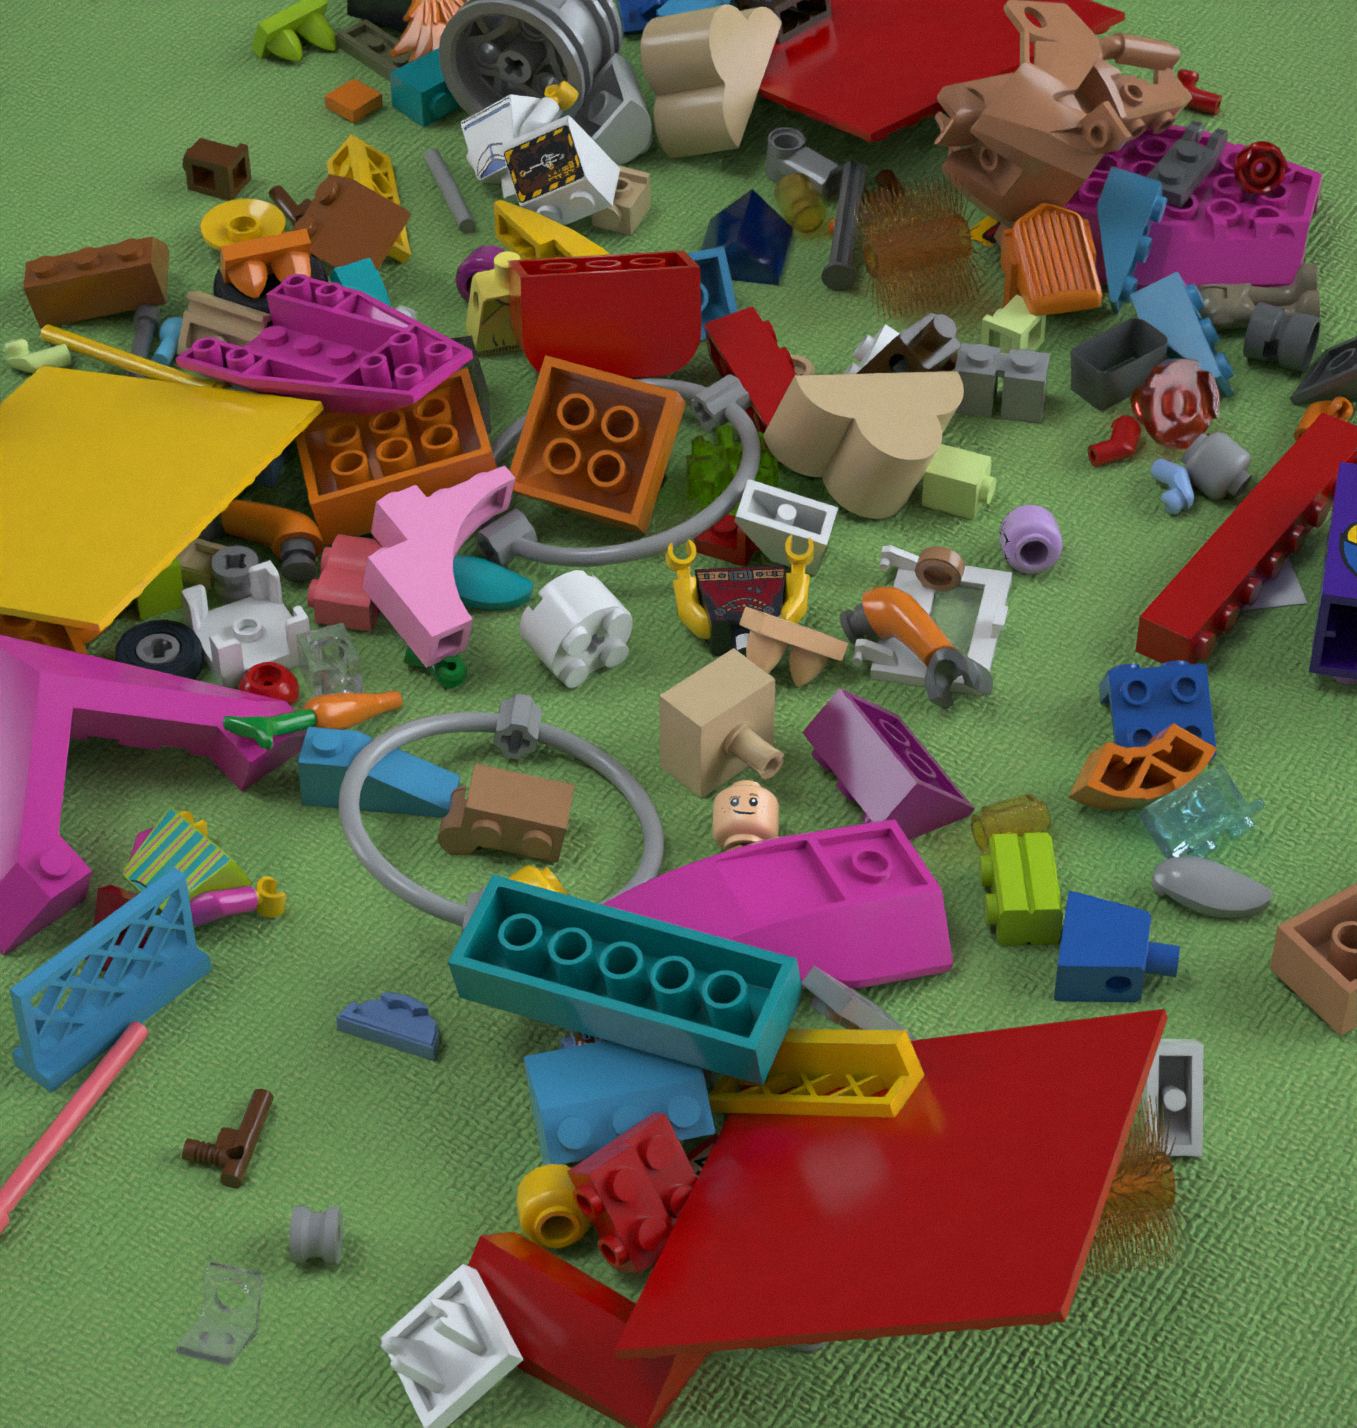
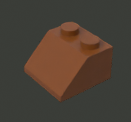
M329 174L326 180L316 189L315 198L304 216L296 222L293 231L307 229L311 241L310 255L322 263L327 276L331 275L334 268L366 258L371 259L378 271L412 214L353 179Z

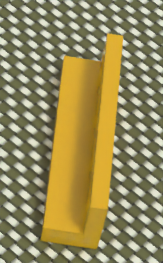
M351 134L326 162L328 174L353 179L401 206L391 157ZM405 226L387 254L403 264L411 256Z
M788 1029L763 1086L723 1075L708 1094L711 1112L895 1118L925 1075L906 1030ZM740 1085H754L739 1093H735ZM793 1086L798 1087V1088H795V1089H793V1090H791V1091H789V1092H787V1093H785V1094H778V1093H780V1092H782V1091H784V1090H787V1089H789V1088H791V1087H793ZM837 1088H844L831 1095H824ZM890 1089L885 1097H869L881 1090Z

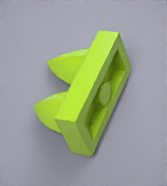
M301 0L259 22L251 49L260 59L273 53L283 59L300 62L302 47L299 39L303 37L317 47L335 52V34L330 23L324 17L328 2L326 0Z

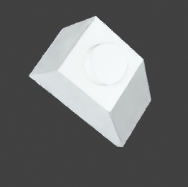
M748 479L734 522L771 561L791 567V564L786 559L785 543L787 538L792 535L791 551L796 555H802L807 552L808 538L811 537L814 546V558L806 566L805 572L816 575L830 537L838 507Z
M1195 1039L1160 1040L1140 1099L1145 1154L1147 1156H1203L1204 1045Z

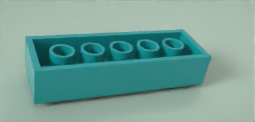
M492 875L448 960L459 998L762 1086L803 997L797 958L497 875Z

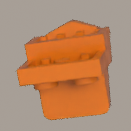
M1043 202L1019 218L1014 223L1012 229L1003 230L1000 264L1005 274L1003 308L1015 295L1023 298L1029 313L1035 316L1089 310L1101 305L1102 290L1095 266L1096 250L1088 219H1082L1077 212Z

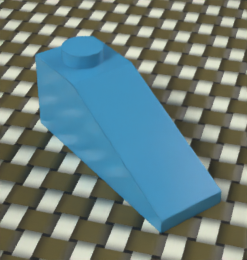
M308 727L298 759L302 805L339 808L340 787L344 775L353 759L374 738L358 731ZM395 749L382 758L367 775L360 793V810L444 818L449 812L451 793L460 785V776L400 749Z

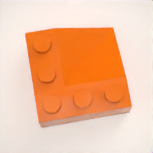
M545 355L510 467V472L515 477L512 492L606 525L646 536L685 409V401L678 391Z

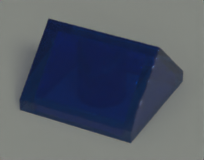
M751 189L710 219L701 251L724 246L731 280L779 286L792 242L794 228Z

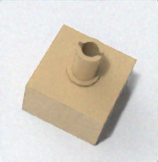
M733 648L659 695L660 767L699 798L704 797L748 767L755 770L763 779L773 777L780 770L784 762L782 758L784 753L774 748L775 678Z

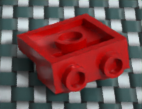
M665 1113L651 1114L567 1171L575 1187L573 1191L574 1200L581 1212L591 1219L600 1237L598 1247L604 1259L616 1270L637 1274L658 1260L697 1180Z

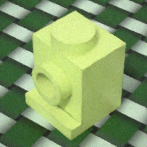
M1015 295L1004 308H999L993 317L986 315L982 319L981 344L1000 347V353L1009 354L1010 349L1035 351L1044 342L1046 315L1035 316L1030 314L1023 298Z

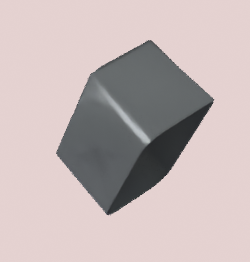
M1133 318L1072 348V351L1070 350L1071 390L1102 412L1163 380L1168 343L1167 336L1147 321Z

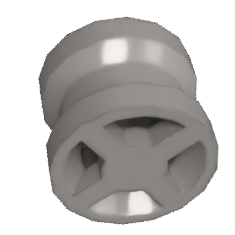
M230 546L219 550L212 557L211 569L215 577L213 584L214 592L221 602L230 604L251 596L248 570L250 567L259 564L257 554L252 549L244 546Z
M295 1205L290 1225L289 1244L291 1262L304 1263L309 1258H321L326 1264H339L343 1240L342 1208L329 1206L324 1212H312L307 1206Z

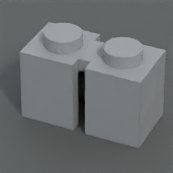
M961 343L954 371H958L961 377L964 395L955 413L992 417L994 395H997L998 378L1000 377L1004 378L1000 419L1041 424L1047 393L1050 354L1034 352L1028 349H1010L1009 354L1000 353V347Z

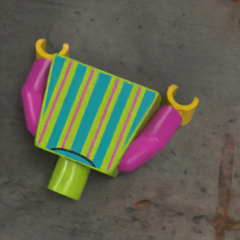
M170 807L155 827L138 833L129 862L123 870V877L138 893H141L174 867L185 874L194 929L226 916L255 910L260 915L269 918L278 917L285 911L287 894L284 892L277 893L278 883L276 880L266 876L257 882L256 890L249 886L252 881L230 856L208 838L207 821L201 820L194 823V815L188 811L178 813L174 808ZM170 895L161 902L155 915H161Z

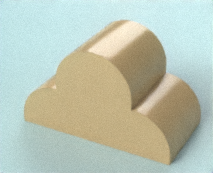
M726 4L657 17L648 22L641 38V63L647 82L657 95L654 105L656 134L661 147L670 159L739 148L782 24L772 10L767 7H757L740 11L736 7Z
M958 371L795 375L763 437L771 453L783 465L806 476L822 477L829 494L845 509L866 518H889L898 514L904 508L942 442V434L963 399V383Z

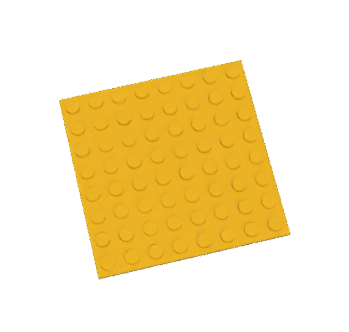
M41 366L0 403V614L101 632L104 628L111 625L115 617L133 599L140 596L144 588L162 570L169 567L172 560L192 541L197 539L200 533L220 513L225 511L228 505L247 486L252 484L255 478L274 459L279 457L282 451L301 432L308 428L309 424L324 410L322 402Z

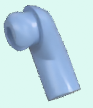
M1166 459L1156 460L1151 467V475L1155 480L1168 485L1170 489L1161 496V501L1167 503L1164 506L1165 510L1170 514H1178L1182 509L1187 511L1194 501V493L1187 469Z

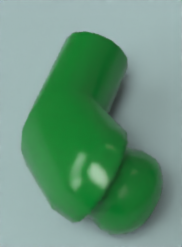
M407 646L404 659L405 664L428 669L439 684L444 687L454 688L465 681L467 669L458 654L444 657L441 662L426 668L412 649Z

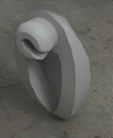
M1198 856L1168 858L1156 865L1154 876L1152 877V887L1157 894L1161 896L1167 894L1180 904L1198 913L1217 918H1242L1256 915L1267 908L1273 896L1272 890L1220 863Z

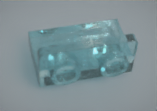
M1221 764L1146 806L1137 815L1166 859L1179 856H1198L1204 858L1219 847L1215 841L1216 839L1227 834L1229 839L1233 841L1254 828L1257 824L1252 817L1265 808L1266 804L1261 797L1248 804Z

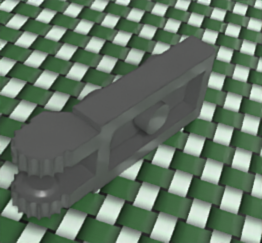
M1193 120L1186 127L1182 139H1178L1147 175L1148 178L1161 181L1162 197L1167 198V204L1179 208L1182 207L1215 167L1217 158L1220 156V153L1222 154L1226 146L1228 131L1217 128L1211 134L1206 147L1198 144L1203 136V123Z

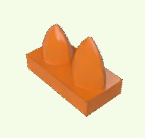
M307 229L220 246V271L224 284L233 283L241 292L257 299L266 285L267 275L275 274L281 283L286 277L294 274H304L310 278L311 241Z

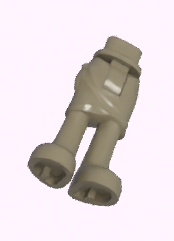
M1316 263L1300 265L1293 282L1282 287L1252 286L1250 282L1197 285L1205 303V307L1199 309L1202 319L1210 318L1215 330L1222 331L1235 328L1247 330L1252 313L1258 302L1282 307L1285 309L1287 316H1291L1297 311L1320 317Z

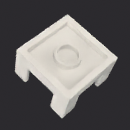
M270 560L249 568L251 596L208 611L206 590L202 584L181 591L185 624L193 629L200 639L203 660L220 686L232 689L238 687L244 673L258 663L275 662L290 669L313 660L309 617L300 605L293 608L294 617L291 616L283 604L280 575Z

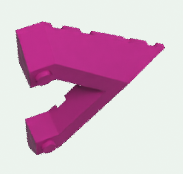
M0 635V952L2 955L5 956L86 900L92 870L59 835L69 739L87 741L88 736L117 739L119 740L118 745L159 750V746L162 745L190 749L189 754L210 757L239 790L243 792L298 754L302 749L307 729L274 736L272 748L266 750L262 749L255 739L241 737L225 730L222 724L223 718L225 716L271 717L294 712V709L283 700Z

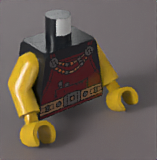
M792 535L787 538L785 551L786 559L791 564V573H786V566L695 569L694 577H691L690 567L696 556L695 544L691 540H687L686 552L688 558L680 560L674 556L671 542L665 555V562L677 575V579L673 580L680 621L698 638L706 639L711 654L722 656L734 648L745 657L750 629L739 625L745 606L799 624L806 615L810 575L805 574V568L814 558V546L811 537L808 538V550L802 555H796L791 551Z

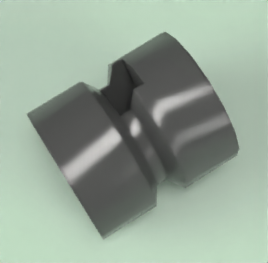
M1258 302L1246 331L1243 356L1269 363L1276 358L1280 367L1305 373L1312 361L1317 346L1321 318L1297 311L1291 316H1287L1285 309L1282 307Z

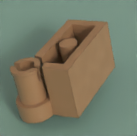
M475 763L467 799H465L467 786L457 787L451 793L449 812L441 821L438 843L441 848L454 855L470 854L476 850L477 846L558 863L567 830L575 785Z

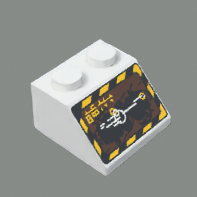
M570 115L503 143L501 150L520 207L539 213L565 226L613 206L620 168Z

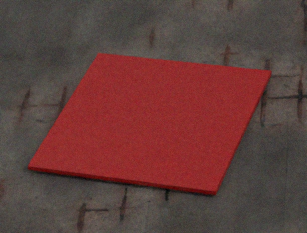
M830 0L831 16L782 44H774L758 95L764 99H770L784 105L788 109L808 115L814 120H820L837 127L841 131L861 137L867 142H878L886 139L889 133L897 129L915 125L920 122L922 117L935 111L944 110L937 100V95L944 86L1015 73L1020 67V33L1003 10L1008 0ZM1025 0L1066 3L1095 35L1104 34L1109 30V27L1125 20V12L1091 0ZM1024 12L1026 18L1033 25L1042 28L1040 22L1033 15ZM1029 42L1030 63L1034 64V43Z
M1165 1009L912 1040V1046L925 1076L895 1118L729 1113L613 1350L617 1359L644 1357L653 1359L660 1356L679 1354H709L715 1351L751 1348L760 1350L774 1346L817 1345L823 1342L857 1339L874 1340L881 1337L917 1334L927 1336L940 1332L985 1331L1000 1327L1045 1326L1051 1323L1065 1322L1168 1019ZM743 1085L740 1092L754 1085ZM793 1086V1087H791V1088H789V1089H787V1090H784V1091H782V1092H780V1093H778V1094H785V1093H787V1092H789V1091H791V1090H793V1089H795V1088H798V1087ZM837 1088L824 1095H831L844 1088ZM890 1089L881 1090L869 1097H885Z

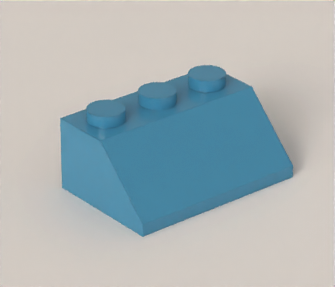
M607 1040L523 1056L543 1166L585 1160L653 1113L666 1114L679 1141L715 1134L705 1077L700 1067Z

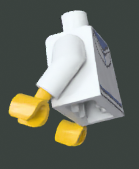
M567 81L561 82L559 86L557 84L549 85L545 89L544 94L546 97L544 98L510 94L461 122L468 147L466 155L468 163L474 169L476 177L480 182L501 184L505 201L516 202L518 199L501 150L503 143L551 123L559 112V108L562 111L569 109L576 102L578 91Z

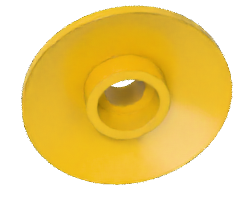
M236 199L221 203L210 209L202 218L200 229L204 241L212 248L220 251V246L285 233L286 221L283 212L269 202L258 199Z

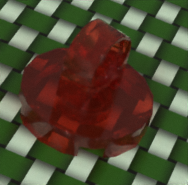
M1166 359L1153 368L1146 378L1144 385L1134 389L1130 398L1131 409L1135 418L1145 426L1147 433L1155 443L1168 449H1188L1202 433L1206 432L1210 420L1217 419L1219 415V390L1215 378L1210 371H1203L1196 364L1198 361L1194 359Z

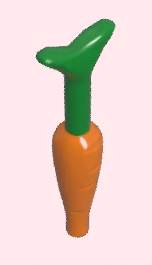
M395 690L383 693L326 694L311 698L306 702L303 710L271 717L225 716L222 724L225 730L241 737L255 739L262 749L270 750L273 745L274 736L306 730L308 727L346 730L379 714L401 708L402 697Z

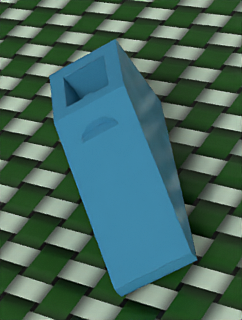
M1111 166L1097 204V213L1111 308L1113 313L1119 314L1122 303L1129 304L1132 300L1130 295L1135 292L1138 281L1137 278L1132 276L1137 263H1145L1149 255L1153 239L1147 236L1152 222L1160 223L1166 208L1167 198L1162 197L1161 181Z
M1177 271L1130 295L1139 319L1147 321L1167 336L1166 356L1227 398L1234 396L1228 381L1229 378L1235 376L1224 352L1216 353L1213 344L1219 342L1220 339L1210 318L1202 319L1199 309L1205 307V303L1195 283L1187 286Z

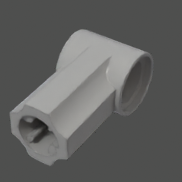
M787 127L777 128L769 134L765 171L768 178L784 184L797 182L827 200L837 193L844 168L806 147L804 135L796 129Z

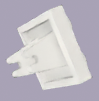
M464 1264L381 1337V1346L388 1353L391 1359L390 1365L397 1371L424 1428H447L523 1360L478 1271Z

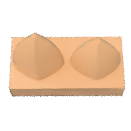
M746 606L739 625L750 629L746 647V658L767 673L772 671L781 660L788 644L792 645L790 648L789 665L792 679L797 687H801L816 678L824 669L829 657L842 661L848 646L847 642L831 635Z

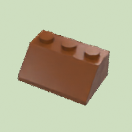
M151 236L141 239H126L117 244L97 248L86 247L77 252L57 256H42L35 260L27 261L23 289L39 328L42 329L47 324L57 326L132 311L144 304L153 306L166 304L169 249L166 243Z

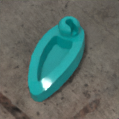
M455 556L453 560V574L463 605L481 610H506L519 607L531 599L533 582L485 559L473 556Z

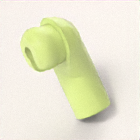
M23 338L8 341L4 345V350L8 356L5 358L6 362L11 368L34 374L43 365L62 368L72 364L66 344L38 352L29 351L28 342Z

